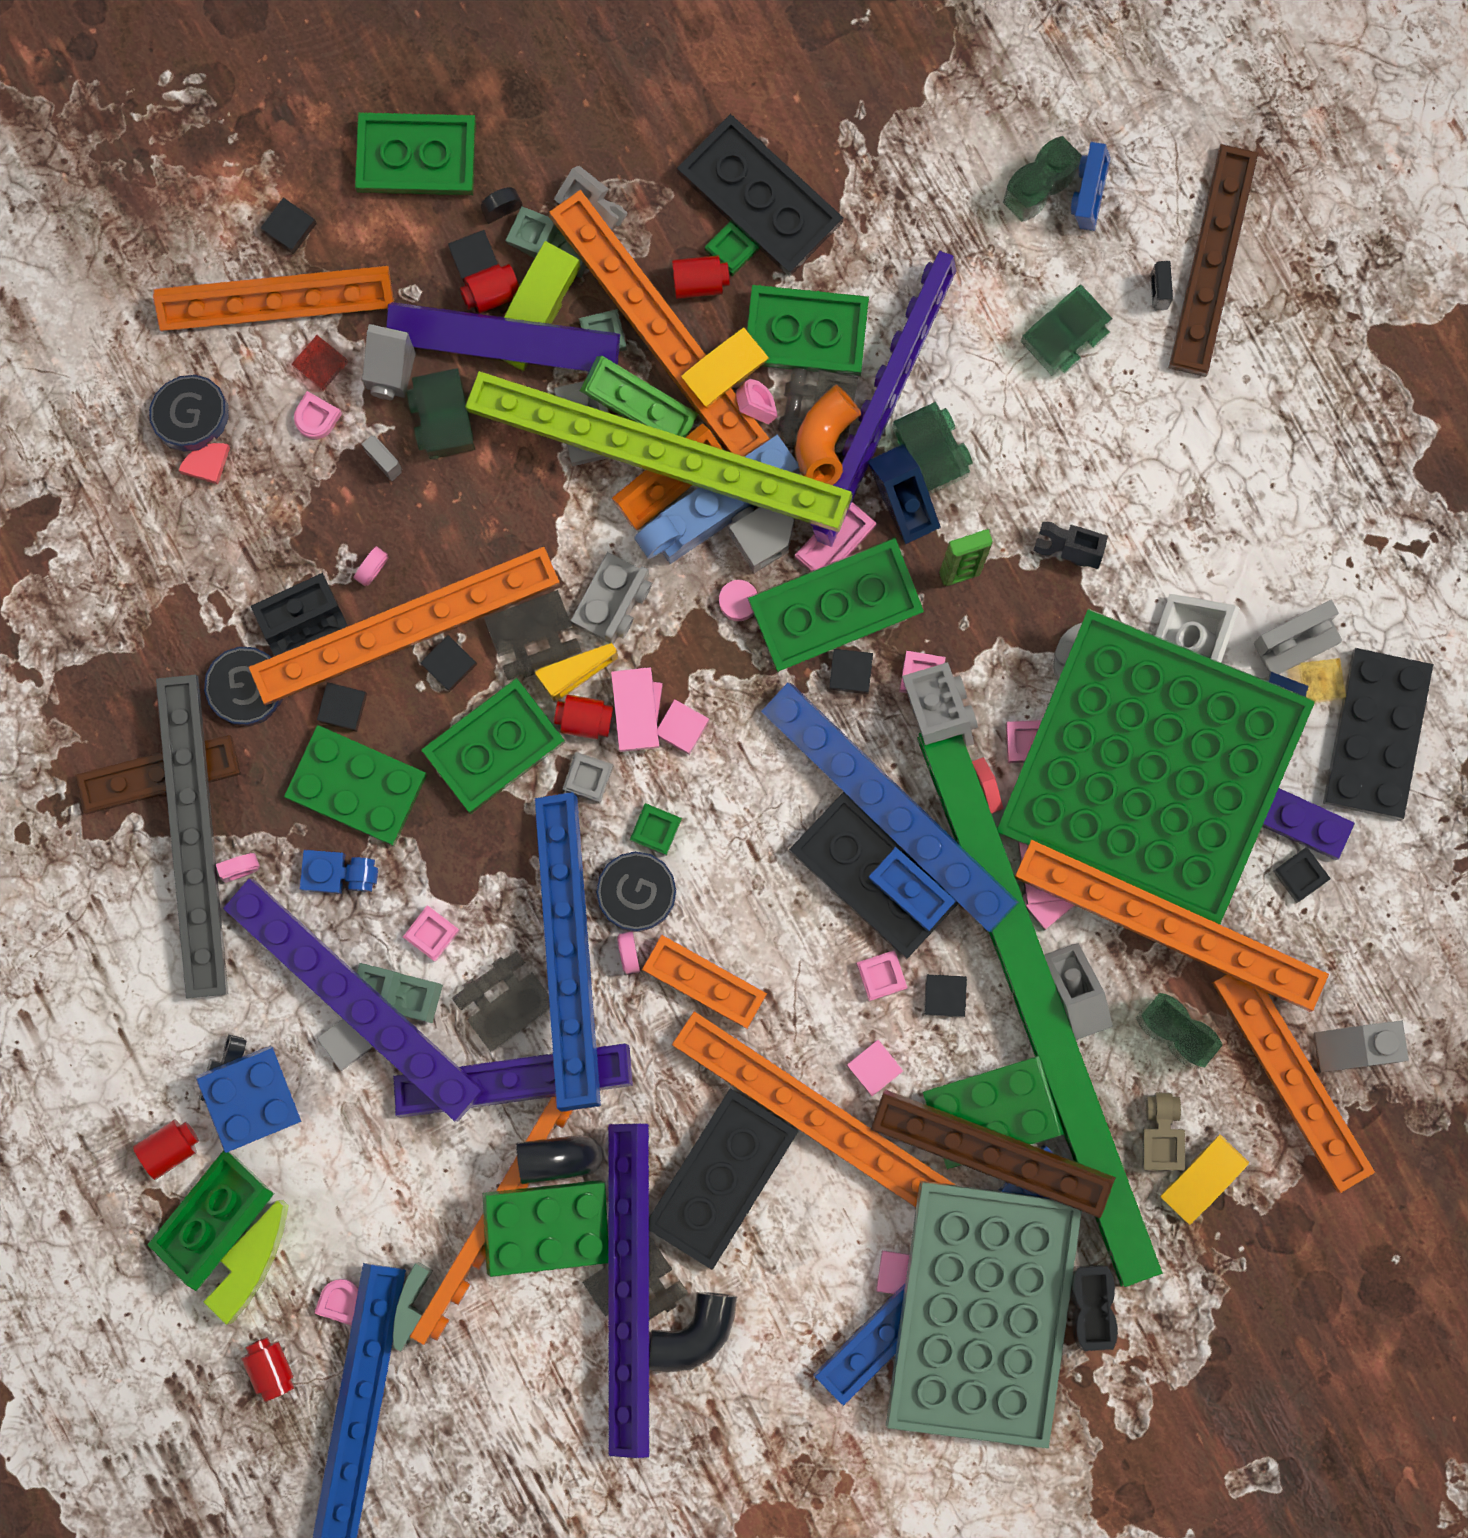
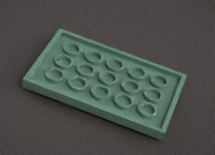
M927 1181L919 1182L886 1418L887 1428L1049 1449L1082 1211L1046 1197Z

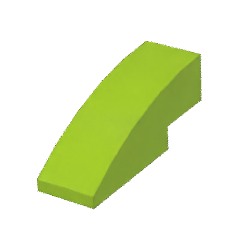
M544 241L504 318L552 324L562 307V299L581 268L579 259ZM503 360L521 371H524L528 364L525 362Z
M277 1200L221 1260L231 1273L203 1303L226 1325L233 1323L248 1306L265 1280L274 1261L284 1232L289 1207L283 1200Z

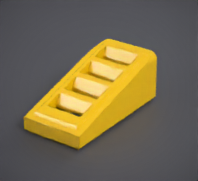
M612 643L540 668L534 673L552 700L558 702L617 660V649Z

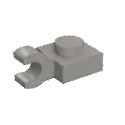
M576 166L572 168L554 200L561 204L581 190L611 230L615 225L620 226L628 213L621 206L603 199L609 189L582 167Z

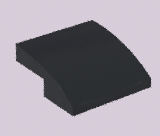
M323 572L251 605V609L274 656L348 627Z

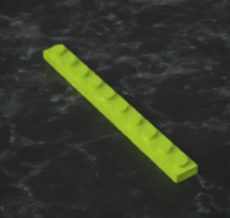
M480 371L465 406L466 410L470 413L838 533L853 496L852 491Z

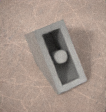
M369 324L362 380L366 388L371 390V395L385 400H393L394 396L405 398L416 355L407 332Z
M1079 943L1045 954V959L1075 1039L1078 1040L1113 1027L1105 992Z
M1403 1020L1314 1032L1319 1073L1409 1061Z

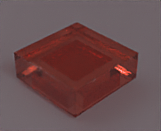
M316 335L294 360L292 366L320 390L324 391L346 366L348 361L332 346Z

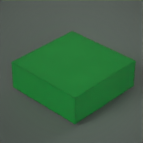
M731 221L704 247V251L708 255H719L720 263L728 262L729 274L732 277L759 250L758 246Z
M645 803L630 841L667 856L682 818Z

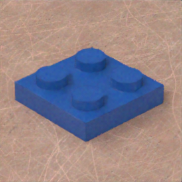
M271 1045L195 1076L225 1153L302 1122Z

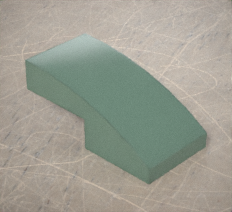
M521 207L505 240L506 243L535 258L544 241H547L579 259L581 268L576 277L581 278L587 266L552 220L546 215Z
M359 963L357 974L405 1017L433 1023L443 987L442 984Z
M420 1262L414 1264L402 1289L394 1320L393 1347L400 1352L407 1347L413 1330L424 1314L412 1305L433 1270Z

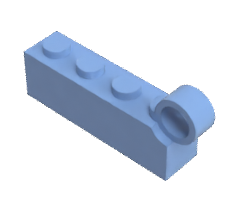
M778 435L745 456L746 458L800 475L797 461ZM699 487L660 513L658 517L639 531L634 539L648 559L662 553L669 564H671L733 522L732 518L748 507L754 508L756 506Z

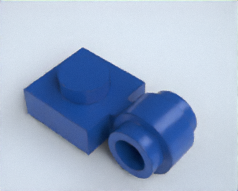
M304 850L300 890L342 894L343 880H345V882H349L348 890L372 892L373 885L377 884L378 868L375 867V859L352 857L351 865L344 867L346 856L344 853Z

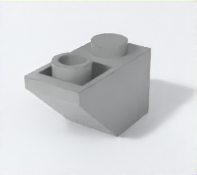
M748 507L732 518L733 524L729 526V535L753 573L758 572L788 553L795 518L762 507L755 511L752 507Z

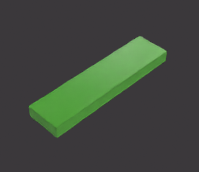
M989 529L949 541L939 572L943 586L946 585L947 587L980 576L993 544Z

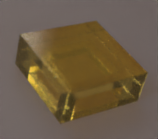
M1340 658L1304 662L1298 665L1301 683L1309 686L1306 697L1315 700V703L1342 700L1346 697Z

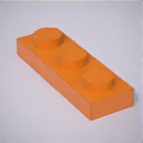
M704 424L698 426L685 437L722 449L710 429ZM645 470L614 495L612 500L629 524L638 531L692 485Z
M661 935L642 968V971L746 1029L750 1026L767 995L764 991L664 935Z

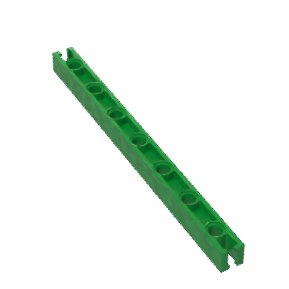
M919 733L917 741L954 840L1019 902L992 932H989L1034 1056L1040 1057L1073 1161L1116 1177L1102 1217H1094L1119 1285L1125 1288L1163 1274L962 734L925 745L923 737Z

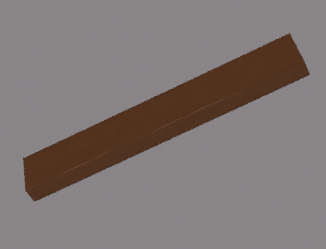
M1224 144L1219 146L1170 357L1169 369L1203 377L1208 375L1258 152Z
M885 1090L882 1094L871 1127L872 1131L1098 1218H1101L1116 1178L889 1090Z

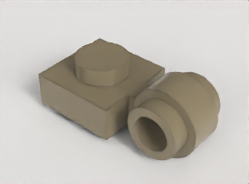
M1155 1092L1154 1096H1147L1146 1099L1147 1121H1154L1157 1129H1143V1170H1185V1129H1171L1173 1121H1180L1181 1118L1180 1097H1173L1172 1093Z

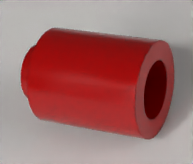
M719 255L672 260L676 299L723 295L722 287L730 286L728 262L720 263Z
M174 1119L133 1146V1150L151 1178L157 1180L196 1154L197 1151L194 1145L199 1142V1139L187 1122L180 1125Z

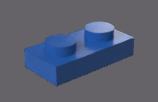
M1090 142L1088 155H1082L1080 160L1079 178L1083 179L1080 192L1075 191L1073 194L1071 215H1075L1078 226L1082 230L1095 231L1111 159L1107 146L1104 143Z
M896 847L868 877L869 880L928 932L956 902L954 898Z

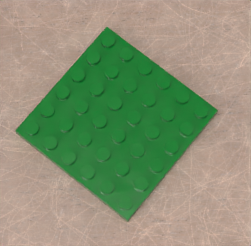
M1088 608L997 828L998 833L1027 845L1030 844L1031 840L1036 841L1220 925L1310 716L1315 700Z

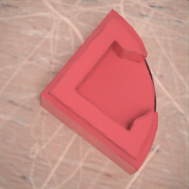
M223 443L207 444L208 446L200 450L192 451L183 460L178 470L181 474L219 484L230 447L228 444Z
M983 757L972 761L991 814L1003 810L995 776Z

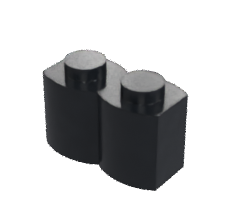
M1105 1265L1074 1266L1070 1296L1076 1309L1072 1318V1333L1076 1345L1083 1351L1113 1350L1117 1342V1321L1110 1308L1114 1300L1115 1284L1110 1269Z

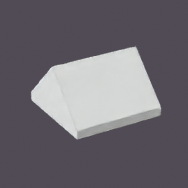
M1169 594L1155 636L1221 662L1240 608L1232 604Z

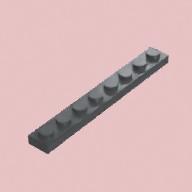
M198 675L157 678L156 686L186 999L226 995L229 993Z

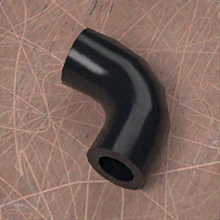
M576 1135L516 1144L519 1175L522 1184L587 1176L599 1169L603 1161L601 1145L589 1136Z
M697 1292L693 1320L686 1328L680 1331L652 1329L649 1341V1371L677 1372L693 1370L713 1359L728 1341L735 1319L737 1296L713 1292Z

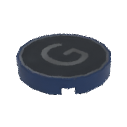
M198 375L179 376L165 383L155 393L149 407V421L157 437L169 448L183 452L196 451L208 446L206 443L210 442L214 437L217 439L223 433L229 419V405L221 389L209 378Z
M236 647L224 651L212 662L205 675L204 692L209 706L220 718L237 726H253L265 722L272 716L277 707L280 706L283 699L266 706L264 705L249 670L250 666L270 659L269 654L254 647Z
M636 851L621 854L609 862L599 876L596 891L599 907L609 922L622 930L633 932L652 929L665 921L674 908L677 892L673 874L666 864L652 854Z

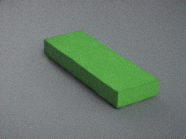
M603 356L596 357L580 389V392L626 419L684 438L689 434L698 415L695 411Z

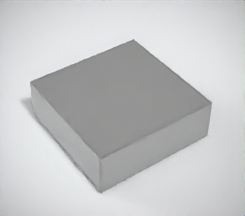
M371 435L362 443L366 454L391 481L402 473V468L397 459L376 436L373 437Z
M575 752L563 791L574 792L577 796L601 803L614 765Z
M344 1019L317 1037L340 1071H343L374 1048Z

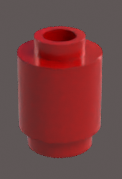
M496 264L464 277L465 286L459 288L467 309L475 308L476 312L481 314L512 301L513 296L516 295L519 289V283L510 264L502 267Z
M567 694L565 702H557L554 724L561 725V734L598 740L599 736L608 738L614 706L604 705V700Z
M265 1337L245 1347L248 1354L241 1358L256 1394L261 1393L264 1402L294 1389L291 1381L294 1375L279 1341L270 1343L268 1337Z

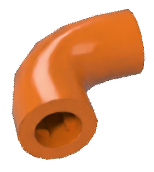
M836 384L820 397L807 412L797 432L795 456L802 476L830 485H834L840 479L843 472L842 464L834 450L837 439L846 427L861 415L854 401Z

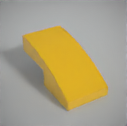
M743 328L702 358L681 377L708 408L734 385L740 384L769 357L746 329Z
M1219 1134L1191 1162L1190 1166L1162 1192L1160 1197L1191 1225L1248 1166L1249 1161Z

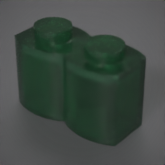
M1063 136L1050 140L1041 148L1035 162L1021 167L1011 177L1007 185L1003 204L1021 222L1035 217L1043 210L1049 196L1061 192L1072 182L1082 154Z
M1080 284L1036 322L1022 336L1020 342L1051 376L1059 370L1066 374L1082 359L1078 353L1088 344L1095 348L1108 337L1111 332L1107 327L1113 318Z
M459 369L412 377L414 389L407 390L411 413L419 412L421 426L414 427L419 451L426 449L429 459H435L476 450L469 414L465 408L467 403Z
M935 401L893 421L891 428L899 446L903 444L920 466L929 495L969 476L970 469L968 466L973 464L971 455L964 443L958 445L951 433L952 430H955V424L946 408L940 410Z
M1164 993L1154 995L1136 1016L1139 1026L1148 1036L1159 1042L1167 1043L1173 1056L1190 1068H1205L1223 1046L1219 1036L1212 1028L1203 1022L1191 1019L1186 1008L1170 995Z

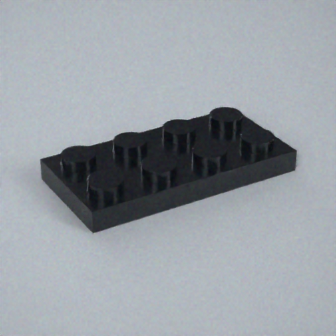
M732 114L677 167V173L727 220L740 229L789 277L844 220L843 216Z
M1360 648L1353 649L1323 804L1397 820L1404 819L1434 664Z
M843 792L789 849V852L907 960L959 903L956 901L928 932L869 880L868 877L896 847L945 890Z
M730 1088L650 1215L649 1231L713 1270L799 1131Z

